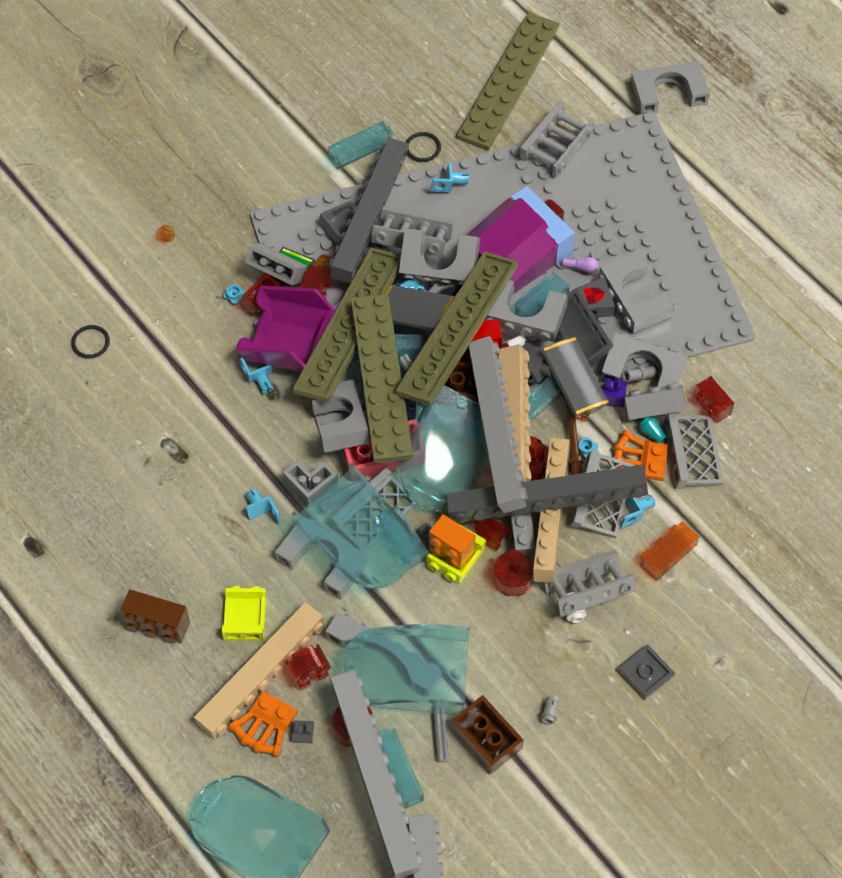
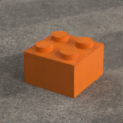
M443 514L429 531V549L433 555L444 558L450 566L461 570L475 553L476 535Z

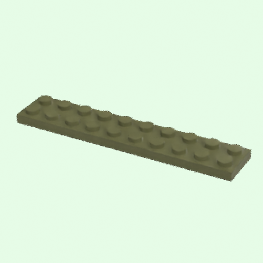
M528 12L457 134L458 140L487 151L491 149L556 35L560 23Z
M370 248L293 387L295 394L329 403L358 349L351 298L386 294L399 273L401 255Z
M484 251L397 387L396 394L398 396L428 406L432 405L517 269L518 261Z
M389 295L352 297L351 306L374 463L413 459L405 399L396 394V389L402 380Z

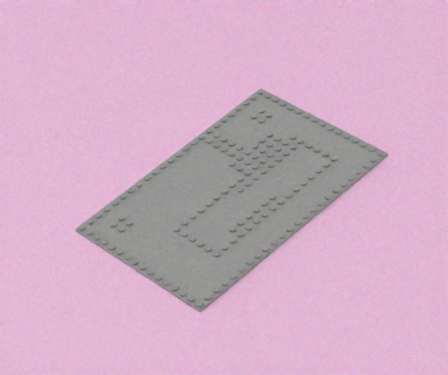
M653 111L595 125L593 135L585 140L568 161L565 170L562 173L560 172L556 178L552 176L553 166L539 158L530 156L526 161L520 159V147L523 144L399 174L385 204L387 207L454 220L451 240L443 238L445 240L443 257L424 253V259L432 269L442 270L449 267L456 259L459 235H467L506 199L527 186L575 232L573 254L566 259L577 260L593 257L598 261L599 266L594 273H587L576 267L563 266V261L557 265L555 264L512 295L508 308L513 314L519 317L535 316L543 309L549 290L568 294L579 286L597 280L601 266L640 251L648 264L647 275L628 282L623 286V291L628 297L637 301L650 300L666 293L675 307L673 317L633 333L630 327L626 326L623 315L618 313L615 307L613 316L596 318L611 342L615 332L625 333L636 340L642 339L648 344L660 345L666 350L678 351L687 356V358L755 340L754 330L660 122ZM575 130L568 133L577 137L581 130ZM559 135L547 137L565 148H568L572 143ZM539 144L537 150L556 160L562 155L544 144ZM448 163H451L453 172H469L468 184L453 183L450 192L430 191L432 179H446L445 172ZM365 183L255 210L250 213L260 244L277 252L283 246L315 259V264L301 288L317 289L331 306L343 299L350 283L330 277L331 270L328 269L331 258H335L334 253L337 245L319 224L320 213L348 201H351L354 206L358 207V198L360 193H364ZM438 183L435 186L443 187L445 184ZM380 216L379 221H378V223H377L378 226H383V225H380V224H381V216ZM387 246L390 252L393 251L401 255V248ZM399 273L393 284L404 279V274ZM416 276L420 286L424 287L422 290L426 291L432 288L435 281L440 280V278H433V281L422 280V276ZM271 280L273 286L288 287L284 284ZM395 324L393 328L398 360L401 356L407 354L413 363L429 339V336L416 327ZM501 328L502 344L521 333L508 332ZM559 330L554 342L543 341L533 336H524L526 338L525 343L527 342L540 349L565 340ZM357 349L340 382L354 380L355 387L359 386L361 397L359 399L363 398L365 407L363 411H366ZM608 353L591 367L598 382L604 381L599 378ZM636 357L624 365L622 372L638 366L643 368L657 366L647 358ZM399 361L401 380H403L406 371ZM545 375L540 383L537 384L528 383L530 388L528 401L562 392L554 375ZM419 402L416 403V422L419 430L481 414L480 410L435 402L431 406ZM337 410L317 414L315 419L319 428L320 425L342 421L351 414L346 411ZM340 449V450L330 451V452H327V453H328V454H332V453L340 452V451H343V450Z

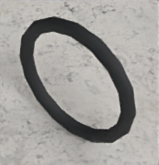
M418 132L407 139L406 143H410L417 136H429L436 141L438 146L436 153L431 157L419 158L411 154L408 145L407 154L413 160L427 162L436 158L441 151V143L434 134Z
M87 325L75 332L71 345L74 352L79 356L95 358L107 350L110 344V337L108 332L102 327ZM87 329L100 330L106 337L104 348L95 354L81 353L77 349L75 342L77 336L82 331Z

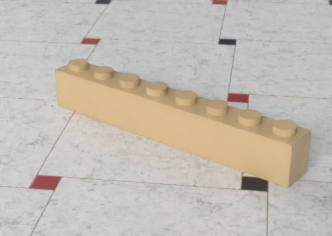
M520 344L499 349V358L503 365L500 371L503 373L506 381L503 387L506 389L509 397L506 403L510 406L512 416L509 418L515 428V432L512 434L518 444V448L515 450L521 460L519 470L523 473L524 482L531 480V472L529 470V462H531L529 428L531 424L528 418V411H530L528 394H530L528 378L530 377L528 369L529 354Z
M550 438L545 479L567 476L570 439ZM563 508L541 511L533 568L534 582L554 583Z
M305 602L194 717L196 725L213 739L218 735H223L232 720L236 721L240 717L241 711L254 702L255 696L260 691L262 692L267 689L273 677H278L282 673L283 667L296 658L297 652L301 648H306L311 638L323 630L324 616Z

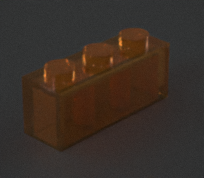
M683 521L678 525H673L664 538L661 536L657 539L652 549H646L640 556V567L655 581H658L698 545L700 536Z

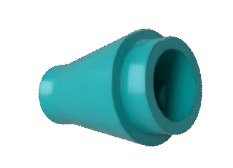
M651 416L645 418L639 424L640 431L657 443H661L667 437L656 419Z

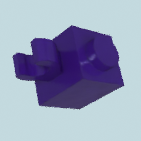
M611 378L604 379V385L601 388L609 402L606 406L624 408L627 382L621 381V379H618V381L611 380Z

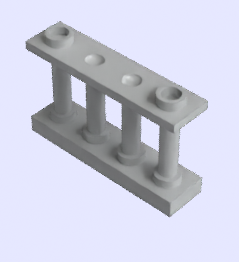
M561 101L556 103L520 147V159L526 161L530 156L539 158L553 166L552 176L555 178L560 172L562 173L565 170L568 161L595 131L594 119L591 118L586 125L565 114V104ZM558 121H564L581 130V132L576 137L557 127L556 124ZM549 132H553L572 143L568 148H565L546 138ZM539 144H544L562 155L556 160L537 150Z
M383 206L380 224L383 226H373L372 242L402 249L405 228L423 230L426 232V235L435 236L425 237L424 253L443 257L445 240L443 238L451 240L454 220Z
M615 549L555 569L554 583L543 582L546 594L555 591L558 595L557 603L561 617L635 592L633 574L622 576L618 570L620 569V563ZM611 572L615 579L604 583L600 575ZM593 579L597 586L586 589L582 582ZM574 585L578 592L567 596L563 588Z

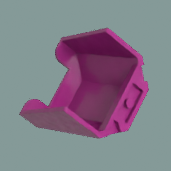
M509 197L466 235L481 238L478 260L485 251L518 261V267L510 278L511 281H514L513 294L552 268L556 262L557 243L548 234L546 229L549 227L546 221L522 198L514 200L512 197Z
M261 286L256 295V302L264 312L252 342L247 337H242L237 343L235 350L245 360L302 372L332 319L334 308L315 288Z

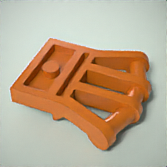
M623 430L620 440L613 447L615 454L612 458L632 463L634 466L644 465L646 479L664 481L668 444L650 442V440L643 441L632 435L628 430ZM628 441L642 449L625 447V444ZM622 454L641 457V461L623 459Z
M262 691L249 712L239 720L232 722L228 728L238 736L242 745L254 748L253 751L257 753H270L279 757L284 734L298 714V710ZM255 718L256 721L248 733H245L241 727ZM262 723H264L268 728L261 739L258 741L253 739ZM274 730L278 731L275 746L267 745L266 742Z

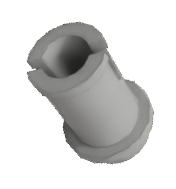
M552 696L546 697L544 713L541 714L542 722L545 724H554V721L557 720L556 710L559 700L554 698L553 702Z

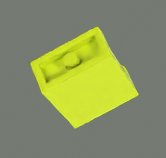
M473 533L476 535L475 553L461 570L450 566L444 558L430 553L427 555V565L432 571L442 573L449 581H455L460 584L485 550L486 540Z
M232 586L225 588L224 625H222L223 640L264 641L265 589L258 586L250 588Z

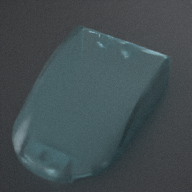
M444 385L432 405L424 404L410 433L413 459L398 461V478H400L404 487L403 491L415 504L432 511L448 509V493L471 490L489 457L480 405Z
M353 463L349 465V471L298 515L295 512L291 514L292 521L316 548L347 579L356 585L371 589L390 586L399 581L411 566L414 557V539L408 525Z
M409 624L365 630L354 637L346 647L342 659V674L355 670L356 676H361L364 688H361L363 695H367L370 706L458 715L463 711L465 702L470 627L442 624Z
M233 775L231 778L220 781L218 779L210 783L197 796L190 812L192 834L197 843L206 852L242 878H299L330 833L324 817L264 784L241 775Z

